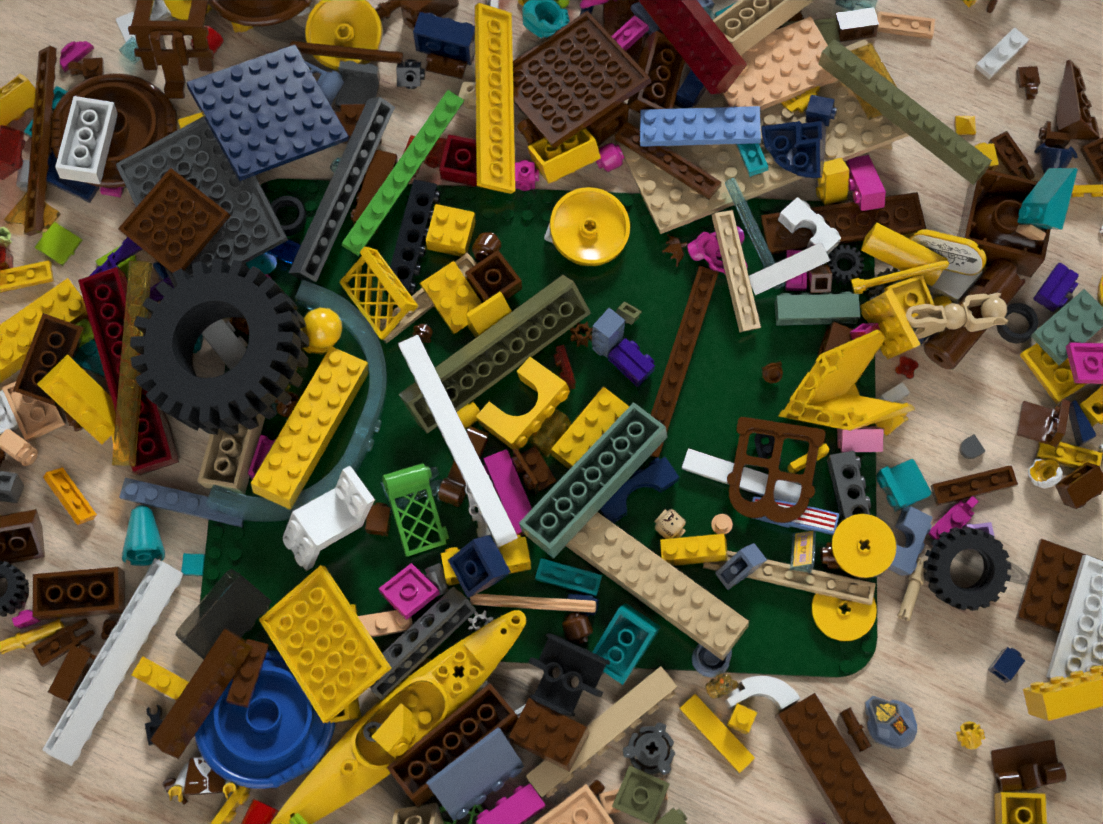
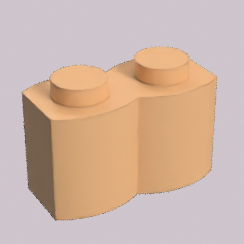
M6 429L1 434L0 448L23 466H28L35 462L38 451L30 443L10 429Z

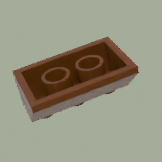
M37 509L0 515V561L15 563L45 557L43 529Z

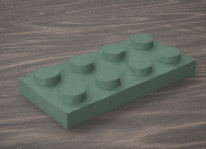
M1083 289L1038 328L1031 337L1060 365L1068 358L1065 347L1068 343H1085L1103 327V307Z

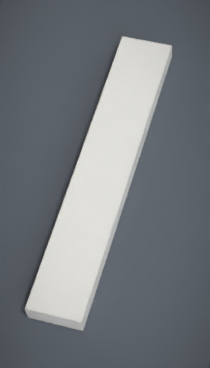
M688 448L682 470L728 484L727 476L733 472L734 463ZM743 467L739 488L764 496L768 474ZM778 480L775 484L774 499L796 504L800 498L802 486Z

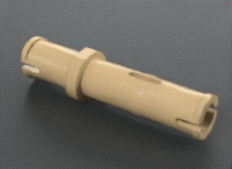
M917 558V567L908 577L909 583L899 613L897 614V617L902 620L904 617H906V621L911 620L921 585L925 583L924 573H926L927 569L923 568L921 558Z

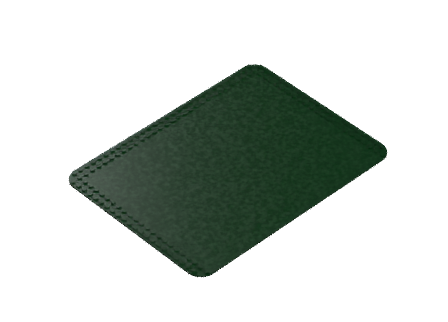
M273 179L261 184L269 203H272L281 196H291L297 198L302 203L307 215L306 224L299 233L286 236L288 241L268 251L277 260L276 268L268 275L297 305L298 309L296 311L303 318L308 312L319 307L330 308L337 313L342 321V333L340 339L333 347L368 362L369 374L291 510L253 493L252 479L250 477L245 494L212 489L211 498L248 507L242 527L208 520L199 614L203 628L215 642L223 630L227 629L239 635L246 642L247 639L265 643L269 645L268 650L278 651L259 619L320 565L327 568L349 604H356L357 616L394 611L396 609L379 593V588L411 563L423 575H426L425 569L440 563L443 568L441 553H445L446 549L457 547L460 550L473 539L480 538L476 530L478 528L477 521H473L472 515L469 513L470 504L467 494L460 507L439 500L438 492L444 478L448 477L454 463V458L439 427L437 426L429 433H426L416 423L398 395L416 382L398 343L413 337L412 334L415 331L413 327L425 324L432 329L431 342H422L435 368L475 339L468 325L453 334L434 306L387 344L378 337L339 283L362 256L361 254L357 256L341 246L354 226L351 220V213L357 207V193L317 281L305 283L289 274L331 180ZM360 184L358 191L362 190V184ZM412 184L406 186L380 224L378 233H374L365 246L376 249L389 267L392 262ZM437 185L438 192H441L438 205L475 213L476 222L468 254L477 264L480 261L475 258L472 247L479 234L491 232L496 234L501 241L502 247L499 252L522 280V290L506 300L511 311L517 309L562 275L575 283L591 314L579 322L580 324L588 322V327L593 328L595 322L608 308L616 313L617 308L624 302L642 311L639 318L632 325L625 323L623 340L625 338L629 342L633 340L640 347L639 351L644 356L648 354L655 362L654 372L638 387L608 360V357L606 358L603 354L601 356L592 349V341L589 340L588 347L585 345L577 347V342L570 340V337L574 335L570 332V329L531 357L565 381L570 392L567 399L560 402L555 408L554 413L543 421L540 429L528 438L526 445L519 448L518 451L522 454L536 446L558 482L569 469L551 456V449L602 387H605L629 407L634 402L651 415L699 266L711 269L705 259L700 261L693 260L688 253L687 246L682 248L684 256L678 267H676V259L670 258L673 254L663 253L662 250H665L670 245L669 243L666 244V241L670 240L667 234L679 238L681 244L685 242L689 244L703 232L709 234L715 232L712 219L713 214L660 234L640 193L609 192L623 204L630 221L629 238L624 249L613 260L598 266H584L565 258L557 250L554 243L544 239L555 205L564 195L571 191L545 189L523 191L515 189V192L509 194L484 187ZM751 198L718 211L733 210L736 226L743 230L744 241L741 247L748 266V276L786 259V253L768 255L760 218L761 215L781 213L794 200ZM806 201L810 208L825 206L822 201ZM421 202L419 206H426L428 203ZM291 206L283 207L276 213V217L280 225L288 226L298 219V211ZM416 220L414 224H421L423 220ZM411 238L409 242L415 243L418 241V238ZM425 241L426 254L419 263L421 264V272L419 276H416L414 282L417 283L415 293L422 288L420 285L422 281L451 262H456L461 257L427 250ZM864 241L839 244L837 249L841 245H843V248L849 245L851 250L853 247L856 248V253L860 251V258L863 257L864 267L858 277L859 279L868 280L875 278V257L861 251ZM407 256L404 260L411 261L414 257ZM840 259L837 261V266L840 270L849 271L852 269V264L849 260ZM366 262L362 265L361 274H367L368 265ZM722 272L718 273L668 427L667 438L664 440L659 455L660 460L666 457L678 474L679 480L662 493L648 487L636 489L626 500V516L614 523L662 558L660 540L665 538L655 530L656 523L654 521L665 509L667 511L673 509L686 521L683 527L686 531L680 538L715 535L716 533L711 527V522L716 515L725 514L731 518L733 523L731 531L725 535L727 551L737 553L741 549L755 543L766 559L793 565L795 534L809 531L792 526L787 528L745 517L735 510L730 501V485L682 470L688 448L734 463L740 436L737 432V424L740 417L823 429L826 434L824 444L826 443L830 450L825 457L816 461L812 483L815 494L813 498L809 499L808 506L839 513L827 464V459L830 455L844 453L841 452V448H838L837 428L779 417V414L785 409L797 387L815 365L826 328L830 325H776L774 304L776 297L782 293H791L792 295L810 293L808 286L806 291L785 290V282L757 295H755L752 289L761 328L739 332L726 275ZM402 274L399 279H407L409 275ZM352 277L348 282L351 288H355V277ZM361 277L360 288H366L367 277ZM372 277V288H377L378 278ZM836 279L832 281V294H840L842 292H852L854 294L852 285L849 282L846 285H842V281L839 284L836 283ZM866 288V291L859 294V307L871 298L867 296L870 291L869 288ZM360 291L359 300L361 302H365L366 291ZM371 291L370 302H376L377 291ZM385 291L382 294V302H388V296H386ZM812 293V295H820V294H821V293ZM370 305V315L375 316L376 305ZM382 305L381 316H387L388 305ZM393 305V310L396 309L398 305ZM860 308V318L857 324L840 325L854 330L861 324L868 323V321L862 316ZM234 328L236 331L233 333L236 337L241 336L248 344L249 336ZM300 348L308 357L307 368L296 366L295 369L303 380L299 388L288 384L284 390L287 393L293 392L301 398L327 352L321 355L312 352L310 354ZM874 356L855 384L860 396L876 399ZM781 361V368L783 370L781 380L777 383L765 381L762 376V367ZM226 364L224 374L230 371ZM521 364L471 402H474L480 411L488 402H491L510 416H521L527 414L535 407L538 393L520 380L516 371L523 365ZM275 401L271 406L277 415L270 420L265 417L261 435L268 437L272 441L277 439L289 418L283 417L277 412L276 406L278 404ZM478 421L471 425L473 428L489 433L488 442L480 459L482 465H485L484 458L506 449L512 460L514 456L513 450L483 428ZM874 423L864 427L876 426V424ZM751 433L746 454L759 458L754 442L756 433ZM764 438L761 443L766 445L769 443V439ZM786 438L783 442L779 470L790 473L787 469L789 464L808 453L809 442ZM855 452L861 463V468L859 469L860 476L864 477L866 488L864 489L865 496L869 497L871 503L870 515L877 517L876 452ZM648 457L637 470L642 469L644 471L655 458ZM421 463L425 467L429 466L431 470L430 488L441 526H446L449 539H446L445 545L406 557L392 511L388 536L368 534L365 530V519L362 527L320 550L314 566L307 571L296 562L294 553L291 549H287L283 542V535L292 512L304 506L312 499L334 489L344 468L351 466L375 499L372 505L385 503L388 507H391L382 476ZM753 465L744 466L746 468H750L765 474H769V471L765 470L763 467ZM805 468L794 474L802 475L805 472ZM842 472L846 479H852L850 472ZM519 473L518 477L533 509L555 484L535 495L532 490L528 491L523 483V474ZM739 488L741 497L749 502H752L753 497H763ZM426 490L418 491L414 500L424 505L427 499ZM847 492L849 498L857 499L855 492ZM403 496L395 498L397 508L404 511L409 499ZM412 502L407 513L417 518L422 506ZM475 506V512L478 513L479 510ZM425 509L420 520L430 524L433 514ZM852 511V515L861 514L858 511ZM840 514L837 522V527L841 523ZM405 515L401 522L402 527L410 531L415 520ZM418 522L413 533L422 538L428 527ZM431 529L425 540L430 543L440 541L438 532ZM812 530L811 564L799 565V567L855 579V576L847 573L840 566L827 569V564L821 563L820 550L821 548H826L825 544L827 542H832L833 535ZM411 535L407 542L409 550L416 549L421 540ZM526 535L521 536L526 537L531 570L508 574L498 583L477 593L567 599L569 594L587 595L535 580L541 558L602 575L598 593L595 597L599 599V606L595 616L590 615L588 617L593 632L588 636L589 640L578 646L593 652L617 610L626 603L661 626L650 646L636 665V669H658L662 667L664 670L696 671L692 663V654L699 645L698 642L566 546L555 558H552ZM704 563L673 566L749 621L747 629L732 648L729 667L725 673L841 678L860 671L869 663L874 655L878 638L877 613L873 626L864 636L853 641H838L821 632L813 619L812 601L816 593L750 578L743 579L727 590L715 574L717 571L703 568ZM877 577L864 579L862 581L876 583L873 597L877 608ZM461 584L448 586L449 590L454 586L470 602V597H467ZM445 594L436 596L412 615V623L414 624ZM846 604L838 607V609L842 610V614H845L847 611L850 612ZM473 605L478 615L486 611V617H493V620L514 610L521 611L526 616V624L522 632L500 661L507 663H528L530 657L539 660L549 638L546 636L547 633L567 640L562 628V622L565 620L564 617L566 615L577 612ZM473 613L469 618L473 619L475 617V613ZM467 619L426 659H434L474 633L475 630L469 631L468 629L473 624ZM481 620L477 621V626H480V628H482L485 622H482ZM404 632L372 637V639L383 653Z

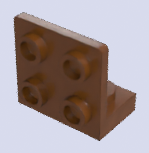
M1062 399L1058 406L1055 405L1053 409L1023 401L1016 434L1057 447L1066 432L1071 401Z
M536 446L522 454L519 453L517 448L513 450V465L518 474H523V483L528 491L532 490L536 495L557 482Z

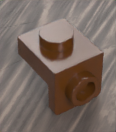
M1046 121L1039 130L1038 138L1041 139V144L1045 143L1047 147L1065 149L1070 142V133L1052 132L1051 121Z

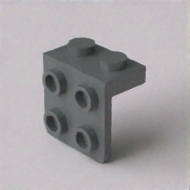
M340 61L339 72L343 76L344 84L336 96V106L341 107V104H366L368 99L376 98L381 78L379 67L373 64H357L354 61Z

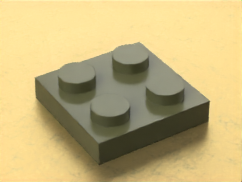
M629 765L612 807L648 824H653L670 783Z

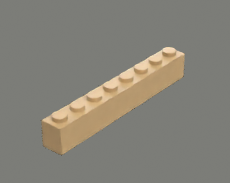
M659 667L586 726L590 734L570 772L544 760L525 777L541 798L545 795L547 798L551 797L558 791L556 786L561 782L567 784L575 777L573 773L578 768L584 770L592 763L590 759L597 754L600 757L609 749L607 745L614 740L617 743L626 735L624 733L626 729L630 726L634 729L643 722L642 716L646 713L651 715L659 709L658 703L663 699L667 702L675 696L674 690L678 686L665 670Z

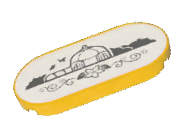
M927 229L919 230L910 238V240L947 258L949 267L944 270L971 276L980 273L986 265L985 252L983 249L980 250L977 247L978 244L970 239Z

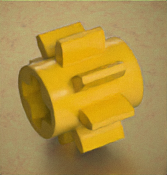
M975 722L963 723L960 726V731L956 732L961 746H965L967 749L978 748L982 745L981 740L985 739L984 730L981 729L980 724L977 725Z

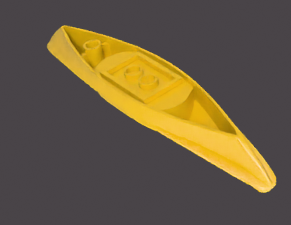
M514 610L491 621L435 657L396 686L383 700L376 703L332 747L283 805L271 824H290L289 820L297 813L308 824H313L390 775L391 773L386 767L394 762L396 758L390 755L377 742L368 741L365 738L363 730L366 724L369 722L383 724L399 704L402 703L412 712V742L407 750L410 749L471 699L522 632L526 624L524 613ZM458 667L465 669L463 670L464 676L462 678L454 676L456 674L455 669ZM375 725V728L370 729L372 735L377 731V726Z

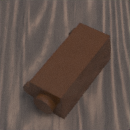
M80 644L79 648L74 645L71 646L48 693L67 702L72 700L97 657L91 654V648Z

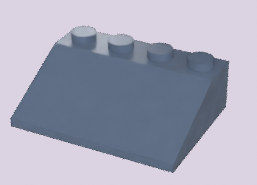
M498 727L426 783L455 821L457 818L465 817L469 809L474 805L483 803L487 798L486 796L492 791L496 792L504 786V782L510 777L518 776L524 765Z

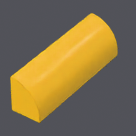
M876 223L865 236L861 251L901 271L948 260L879 223ZM944 269L922 274L926 284L933 286Z

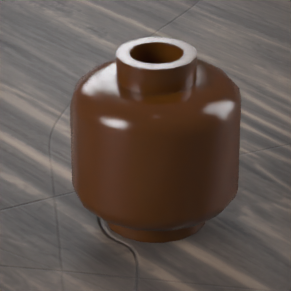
M491 232L479 234L472 247L475 258L481 262L497 250L500 251L502 247L501 241L496 234Z
M574 612L564 617L565 620L562 622V628L569 642L576 641L577 645L587 642L589 640L588 636L593 632L587 614Z

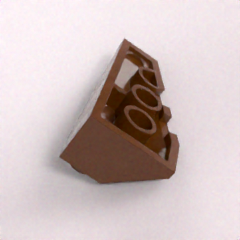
M1069 59L1066 61L1059 97L1056 128L1058 132L1070 133V139H1100L1096 117H1091L1089 108L1092 107L1091 102L1083 92L1086 90L1080 68Z

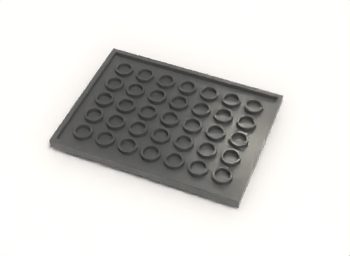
M204 117L116 163L136 207L166 172L172 168L231 215L184 270L191 277L194 276L192 263L202 261L211 270L212 259H223L230 266L233 260H238L245 264L288 241L256 175L239 181ZM165 268L175 288L178 284L172 272Z

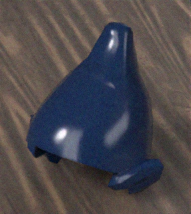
M1043 143L1034 151L1039 153L1044 174L1049 168H1067L1072 157L1078 158L1076 151L1071 146L1069 149L1047 147Z

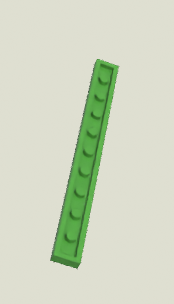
M447 90L341 246L357 256L360 255V251L370 241L463 105L464 100Z

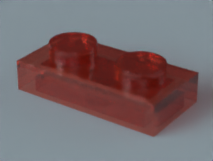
M564 345L557 346L556 354L553 357L556 366H560L562 373H559V376L567 383L569 390L575 389L576 382Z

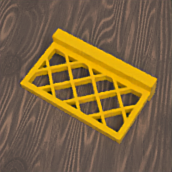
M364 246L360 251L362 256L339 283L378 337L384 340L409 311L414 312L417 309L418 304L376 249ZM366 262L368 265L367 274H361L362 265ZM352 277H355V288H351L348 285ZM361 277H367L366 288H360ZM372 277L378 278L377 288H372ZM360 291H366L365 302L359 300ZM371 291H377L376 302H370ZM383 291L389 293L388 302H382ZM370 305H376L375 316L370 315ZM382 305H388L387 316H381ZM393 305H398L401 309L396 316H392ZM387 319L386 328L382 331L380 329V320Z

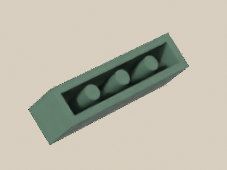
M808 292L801 293L800 295L782 293L776 297L774 302L776 325L832 324L833 322L838 324H857L860 318L859 294H852V292H842L840 294L821 293L820 295H812V293Z

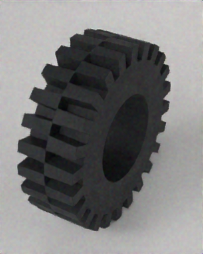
M212 259V270L202 261L192 263L193 277L182 269L172 273L178 286L173 289L164 281L159 283L156 289L164 296L161 302L157 303L147 297L143 303V306L152 314L151 318L147 319L137 316L134 326L144 334V336L131 337L130 347L141 354L131 357L132 367L141 373V375L135 378L139 386L148 392L146 396L151 402L194 430L198 431L200 428L208 434L218 435L220 428L228 434L239 433L238 424L251 430L259 426L256 419L258 414L269 420L277 415L271 406L276 399L284 405L290 402L292 397L284 390L288 384L299 388L303 378L295 371L296 366L307 368L308 357L300 350V348L309 347V337L301 330L306 327L304 318L296 311L298 309L297 305L270 277H267L258 268L252 266L249 269L243 262L233 260L230 266L223 259ZM238 317L246 319L249 327V343L240 362L223 375L213 378L197 377L193 368L192 356L194 346L201 333L214 322L224 318Z

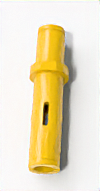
M59 618L29 631L17 632L16 636L0 641V652L3 655L17 648H26V645L62 630L64 625Z

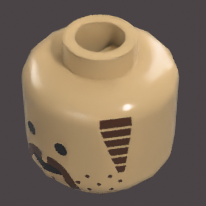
M665 509L654 521L656 523L655 530L665 539L680 538L686 531L683 528L686 524L685 519L673 509L669 511Z

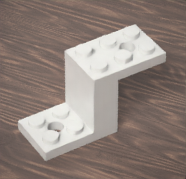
M351 466L342 470L334 489L296 509L291 514L283 535V542L287 549H291L294 553L296 562L303 566L306 571L314 566L320 550L362 527L375 499Z

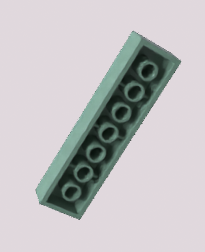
M633 402L519 522L522 533L552 558H555L667 438L666 427Z

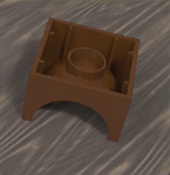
M987 169L985 174L974 185L970 183L968 186L957 237L970 239L978 244L977 247L980 250L983 249L987 259L986 267H989L995 259L1000 258L1016 266L1017 274L1032 277L1044 262L1051 229H1040L1046 233L1044 240H1030L1016 232L1018 225H1020L1017 223L1019 210L1023 201L1038 183L1037 181Z

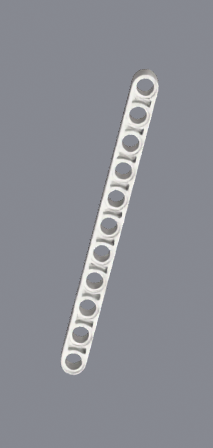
M416 335L398 343L497 547L499 548L517 539V534L419 336Z

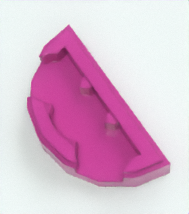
M72 41L65 45L60 52V65L65 73L68 71V62H79L94 49V46L87 41Z

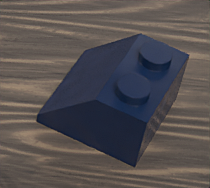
M491 535L473 539L448 559L468 598L498 583L511 573Z

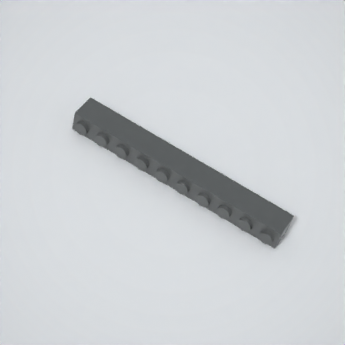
M381 97L367 100L291 266L289 274L305 283L317 281L395 109L393 105Z

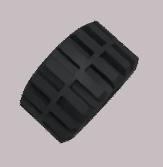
M0 561V578H6L8 582L7 591L0 598L1 617H6L7 613L11 615L16 613L14 610L16 608L20 610L23 607L21 602H26L27 600L25 593H29V588L26 587L29 583L24 578L26 577L25 574L17 567L5 561Z

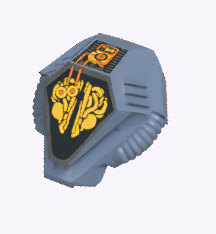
M872 696L865 702V713L869 716L867 722L868 732L876 743L893 749H902L914 741L917 734V723L911 707L899 700L887 701L876 696Z

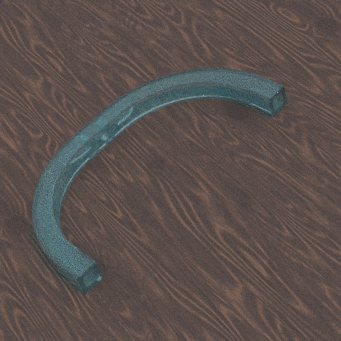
M302 280L295 296L296 304L310 310L319 307L330 308L338 314L342 321V326L360 345L368 362L370 375L367 400L349 445L339 463L321 481L301 491L291 510L266 498L246 496L214 484L205 503L207 507L225 515L237 517L238 519L255 522H273L290 519L293 511L334 489L344 468L351 466L355 473L358 471L366 452L371 451L374 440L372 438L374 433H378L382 425L380 418L387 395V372L383 350L375 331L364 315L346 299L326 288Z

